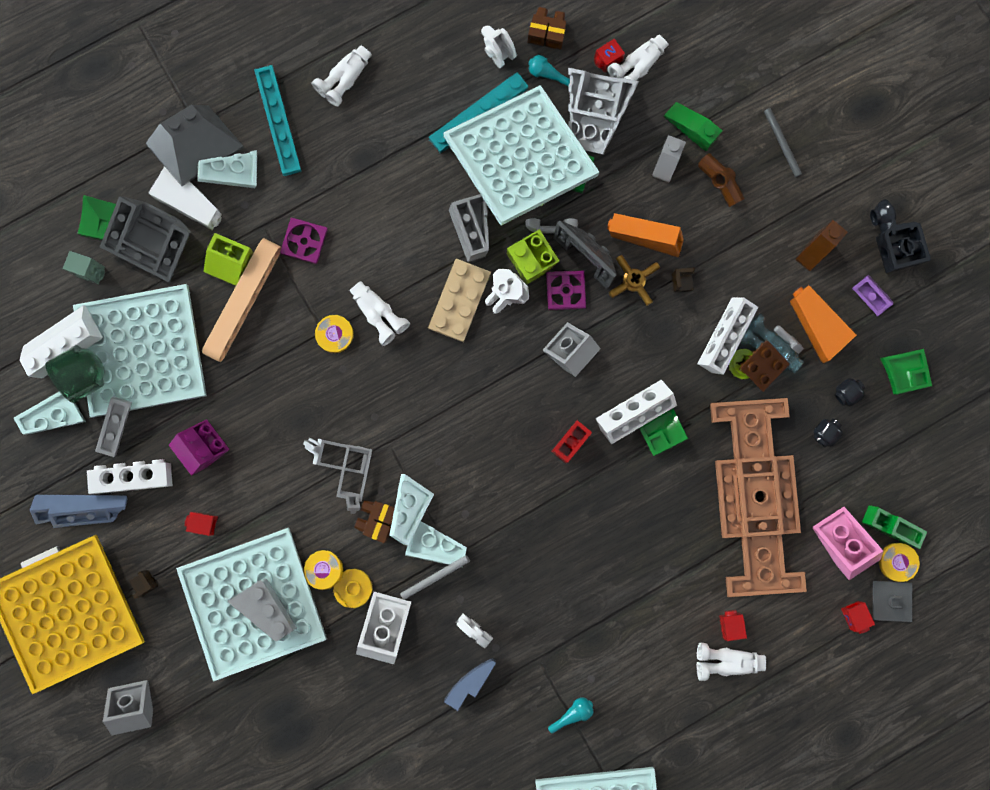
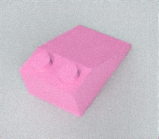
M842 507L813 526V530L836 566L848 580H851L881 560L883 550L845 507Z

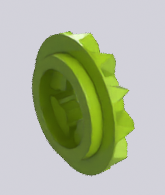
M748 349L735 351L729 363V370L733 376L740 379H749L746 374L739 370L741 366L736 363L741 362L743 359L745 361L749 359L748 356L753 354L752 351Z

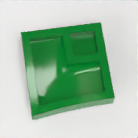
M83 195L78 234L84 237L103 240L116 204Z
M924 349L881 358V362L890 380L893 395L932 386Z
M674 408L639 428L653 456L689 439Z

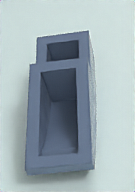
M493 658L470 670L455 684L444 702L458 711L468 693L476 697L495 666L496 660Z

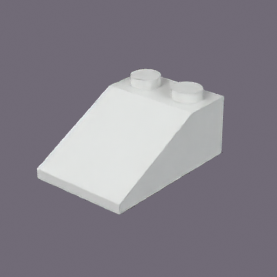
M373 592L356 654L394 664L411 602Z

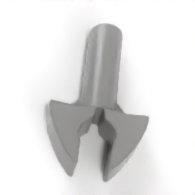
M778 325L774 328V332L787 342L795 352L799 354L804 349L781 326Z

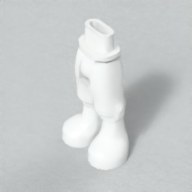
M660 35L651 38L632 54H629L623 64H610L607 68L610 77L623 78L630 69L635 68L631 74L624 78L637 81L639 77L641 78L648 73V70L658 60L660 55L664 53V49L668 46L667 41Z
M360 45L357 50L354 49L332 68L327 79L323 81L316 78L312 81V86L322 97H326L332 105L338 107L342 102V95L353 86L354 81L360 75L364 66L368 64L367 60L372 54ZM340 81L338 86L335 89L331 90L335 83Z
M360 281L350 289V292L354 295L353 299L357 302L368 322L378 329L379 342L382 346L389 344L395 338V333L383 322L381 317L387 319L397 334L404 332L409 327L410 322L405 318L397 317L392 312L390 305L370 290L369 286H365Z
M706 643L698 644V660L722 661L721 663L697 662L699 681H706L709 679L710 674L715 673L727 677L729 675H744L766 671L765 655H758L756 652L731 650L727 647L714 650L710 649Z

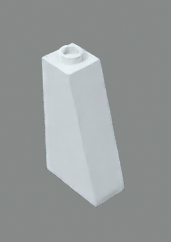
M164 166L149 194L154 199L211 230L217 227L222 215L217 208L191 182L181 186Z

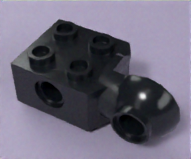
M887 199L881 200L875 209L871 210L870 218L874 226L879 225L881 231L876 237L885 272L890 273L930 261L931 257L921 223L913 221L897 225L894 207Z

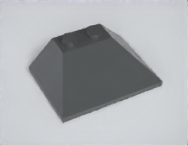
M194 104L160 123L146 142L147 147L181 186L198 177L199 160L229 157L243 148L240 141L208 105Z
M119 196L100 248L170 282L191 231L180 219L147 202Z
M559 220L553 238L566 251L574 245L597 267L593 277L608 289L616 276L608 249L597 244L596 238L591 233L587 234L584 230Z

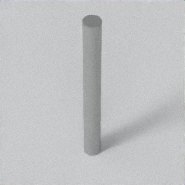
M467 555L463 556L401 592L402 599H407L469 563V557Z

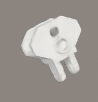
M488 25L481 29L486 45L484 48L485 52L490 58L492 57L499 68L505 65L503 60L507 57L513 60L517 56L514 44L505 29L502 28L495 31Z
M498 269L493 274V292L487 297L485 303L491 306L500 298L493 307L495 314L499 313L507 304H524L529 299L528 286L511 270Z

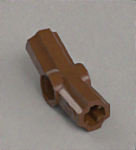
M710 153L706 154L698 163V167L712 179L713 185L721 190L728 206L731 207L744 200L745 198L735 181L736 174L734 170L724 167Z

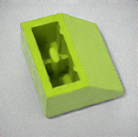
M540 229L507 248L509 259L526 285L541 277L559 263V259Z
M214 233L206 250L203 272L236 286L254 252L245 245Z

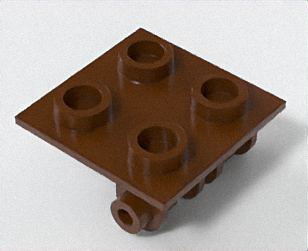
M768 340L764 343L761 342L756 351H753V354L748 356L749 359L743 364L741 363L739 368L762 392L789 365L787 360Z

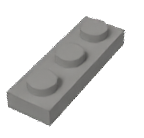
M114 396L111 397L95 452L111 457L117 455L132 402Z

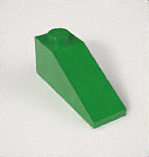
M677 102L664 115L668 121L705 152L722 132L708 118Z

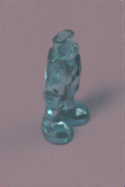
M759 313L749 324L740 343L743 345L749 344L757 349L761 342L764 343L755 336L754 332L757 333L765 341L768 340L787 360L789 365L785 370L790 369L793 373H796L804 361L798 357L799 354L795 353L790 345L780 338L777 333L769 331L764 326L765 317Z

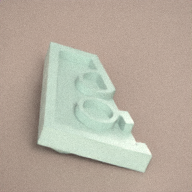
M257 150L246 154L238 153L229 157L199 160L198 182L256 188Z
M401 474L390 536L403 545H409L434 494L405 474Z

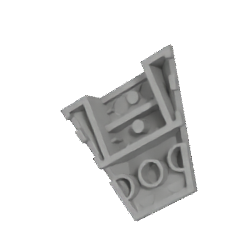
M569 68V128L584 150L604 154L639 81L613 78Z

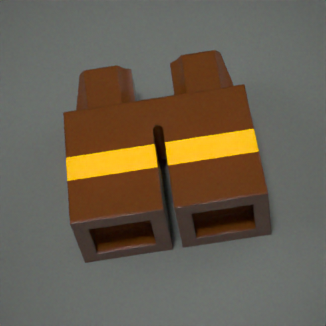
M539 7L536 14H533L527 43L544 46L548 29L545 47L561 50L566 26L565 13L555 11L554 18L547 17L548 10L546 8Z
M364 501L361 511L369 513L370 516L368 521L358 518L354 528L363 532V535L386 543L391 531V526L387 524L392 525L395 507L378 501Z

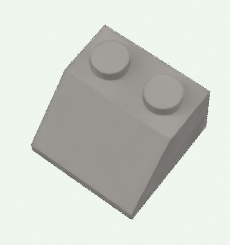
M567 322L543 351L565 371L576 377L601 348L589 334Z
M147 680L108 688L103 723L111 735L151 727L153 706Z

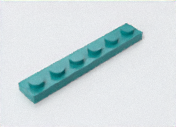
M270 65L255 69L282 174L287 176L302 172L274 68Z
M516 72L429 136V140L441 154L450 147L444 138V132L521 95L528 89L527 83Z

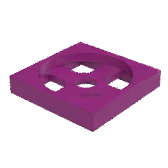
M291 218L280 254L317 264L328 231L327 227ZM304 226L301 235L292 234L294 228ZM312 229L317 230L319 233L320 242L311 239ZM306 238L308 240L307 244H301V239ZM289 241L297 243L298 250L296 254L289 249ZM310 247L317 249L311 255L304 256L306 249Z
M584 271L546 272L548 310L586 309ZM562 276V284L551 287L553 280ZM569 276L576 278L581 286H573L570 283ZM564 287L570 289L568 294L563 293ZM560 294L563 297V305L556 304L552 299V295ZM572 294H581L580 300L576 304H571L570 296Z

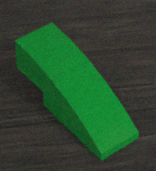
M868 506L862 520L863 524L917 549L921 548L927 531L875 506Z

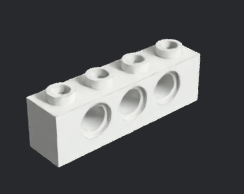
M732 297L698 365L711 373L724 375L758 306L745 298Z
M660 380L608 412L603 413L596 420L602 433L613 444L674 408L677 404L673 392Z
M164 459L152 460V464H145V461L133 462V466H126V463L113 464V468H106V465L94 466V470H87L88 494L173 486L171 463L164 462ZM151 469L153 476L148 480L146 473ZM131 471L133 473V479L129 482L127 480V474ZM110 474H113L114 480L112 483L108 482V476Z

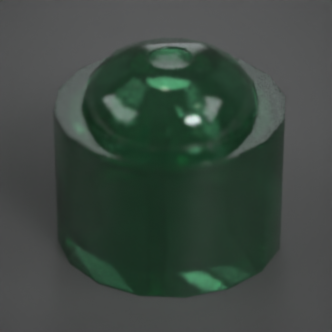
M74 345L45 363L47 373L53 384L71 403L78 402L104 386V365L98 355L89 349H82L80 346Z

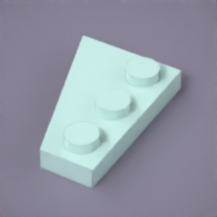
M65 388L14 417L23 435L86 422L70 392Z
M420 521L409 545H407L405 555L450 565L465 556L467 547Z

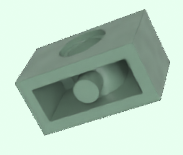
M69 251L63 269L78 278L99 285L100 280L105 275V267L90 257Z

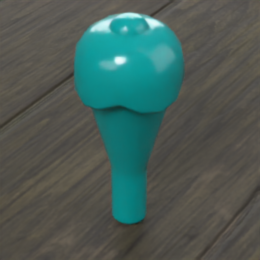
M536 55L533 59L529 60V72L533 76L556 80L569 87L570 79L560 74L547 61V58Z
M584 697L576 699L569 710L558 721L548 727L550 733H554L566 725L581 720H588L594 713L593 703Z

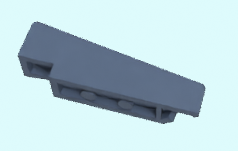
M35 495L30 513L35 524L51 521L53 528L113 522L117 518L118 513L126 508L128 498L127 496Z

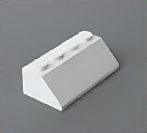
M83 305L25 344L20 356V362L28 377L44 378L103 337L87 307Z

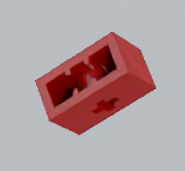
M577 420L551 452L563 462L568 463L592 432Z

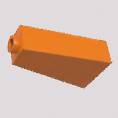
M615 213L613 219H610L608 223V230L613 238L675 257L680 255L684 241L681 227Z
M809 285L804 289L800 287L792 294L794 298L790 303L822 363L830 361L857 336Z

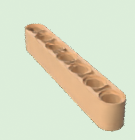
M265 238L260 241L203 347L202 353L218 362L225 358L280 255L281 246Z

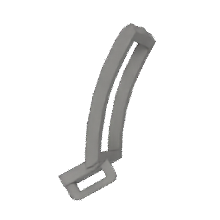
M310 437L308 440H304L303 445H305V449L314 454L313 464L342 470L340 466L321 463L320 461L324 443L347 448V445L322 439L316 441ZM368 454L363 455L360 470L345 468V471L364 474Z
M347 445L336 497L345 498L347 511L355 514L356 511L360 510L359 501L362 502L372 449ZM349 451L368 454L360 494L341 490Z

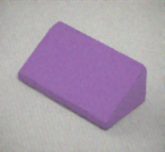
M870 275L864 277L852 288L877 316L894 303Z

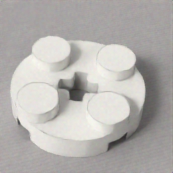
M462 614L456 621L457 626L470 638L472 637L477 640L476 643L484 648L493 639L486 631L480 629L481 626L465 614Z

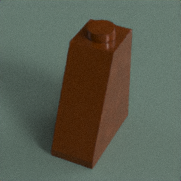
M832 220L813 237L795 260L808 271H811L838 245L848 232Z

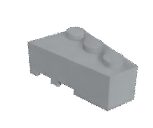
M479 194L452 202L449 213L467 261L470 262L485 257L489 251L488 210L485 200Z
M267 578L259 580L227 601L275 642L297 628Z

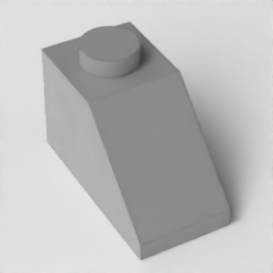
M668 135L652 177L670 182L685 146V141Z

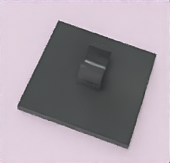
M873 581L872 619L912 622V583Z

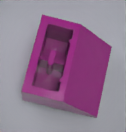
M207 419L178 433L169 444V447L191 476L207 468L229 451L227 445Z

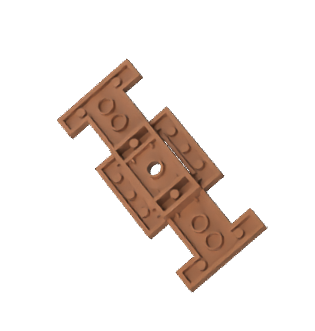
M788 398L711 403L712 423L731 422L734 459L715 461L722 538L741 537L745 576L726 577L727 597L807 592L805 572L785 573L782 534L801 533L794 457L793 455L774 456L771 419L790 417ZM758 491L764 493V500L762 502H758L755 499V494Z

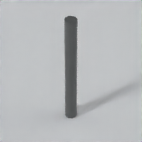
M771 108L766 109L764 113L794 176L802 175Z

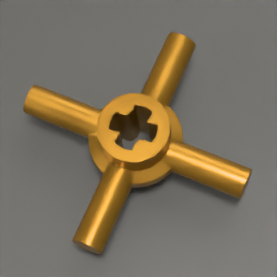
M623 255L618 256L616 260L625 272L623 283L609 291V295L611 298H614L628 289L632 292H638L646 306H648L653 301L644 289L646 277L659 270V264L656 262L640 271L638 269H631ZM632 277H633V279H634V278H637V279H638L637 283H636V282H634V283L631 282Z

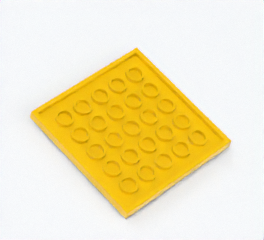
M97 535L0 578V623L32 694L145 642Z

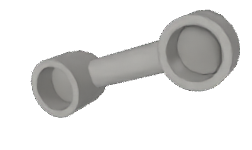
M531 218L525 220L526 228L532 232L540 229L542 233H555L556 226H540V219ZM577 219L563 220L567 224L578 227Z

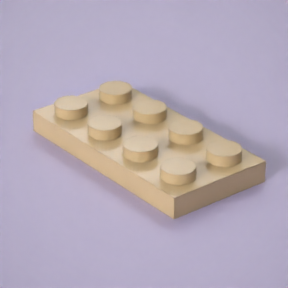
M455 259L428 329L464 343L491 272Z

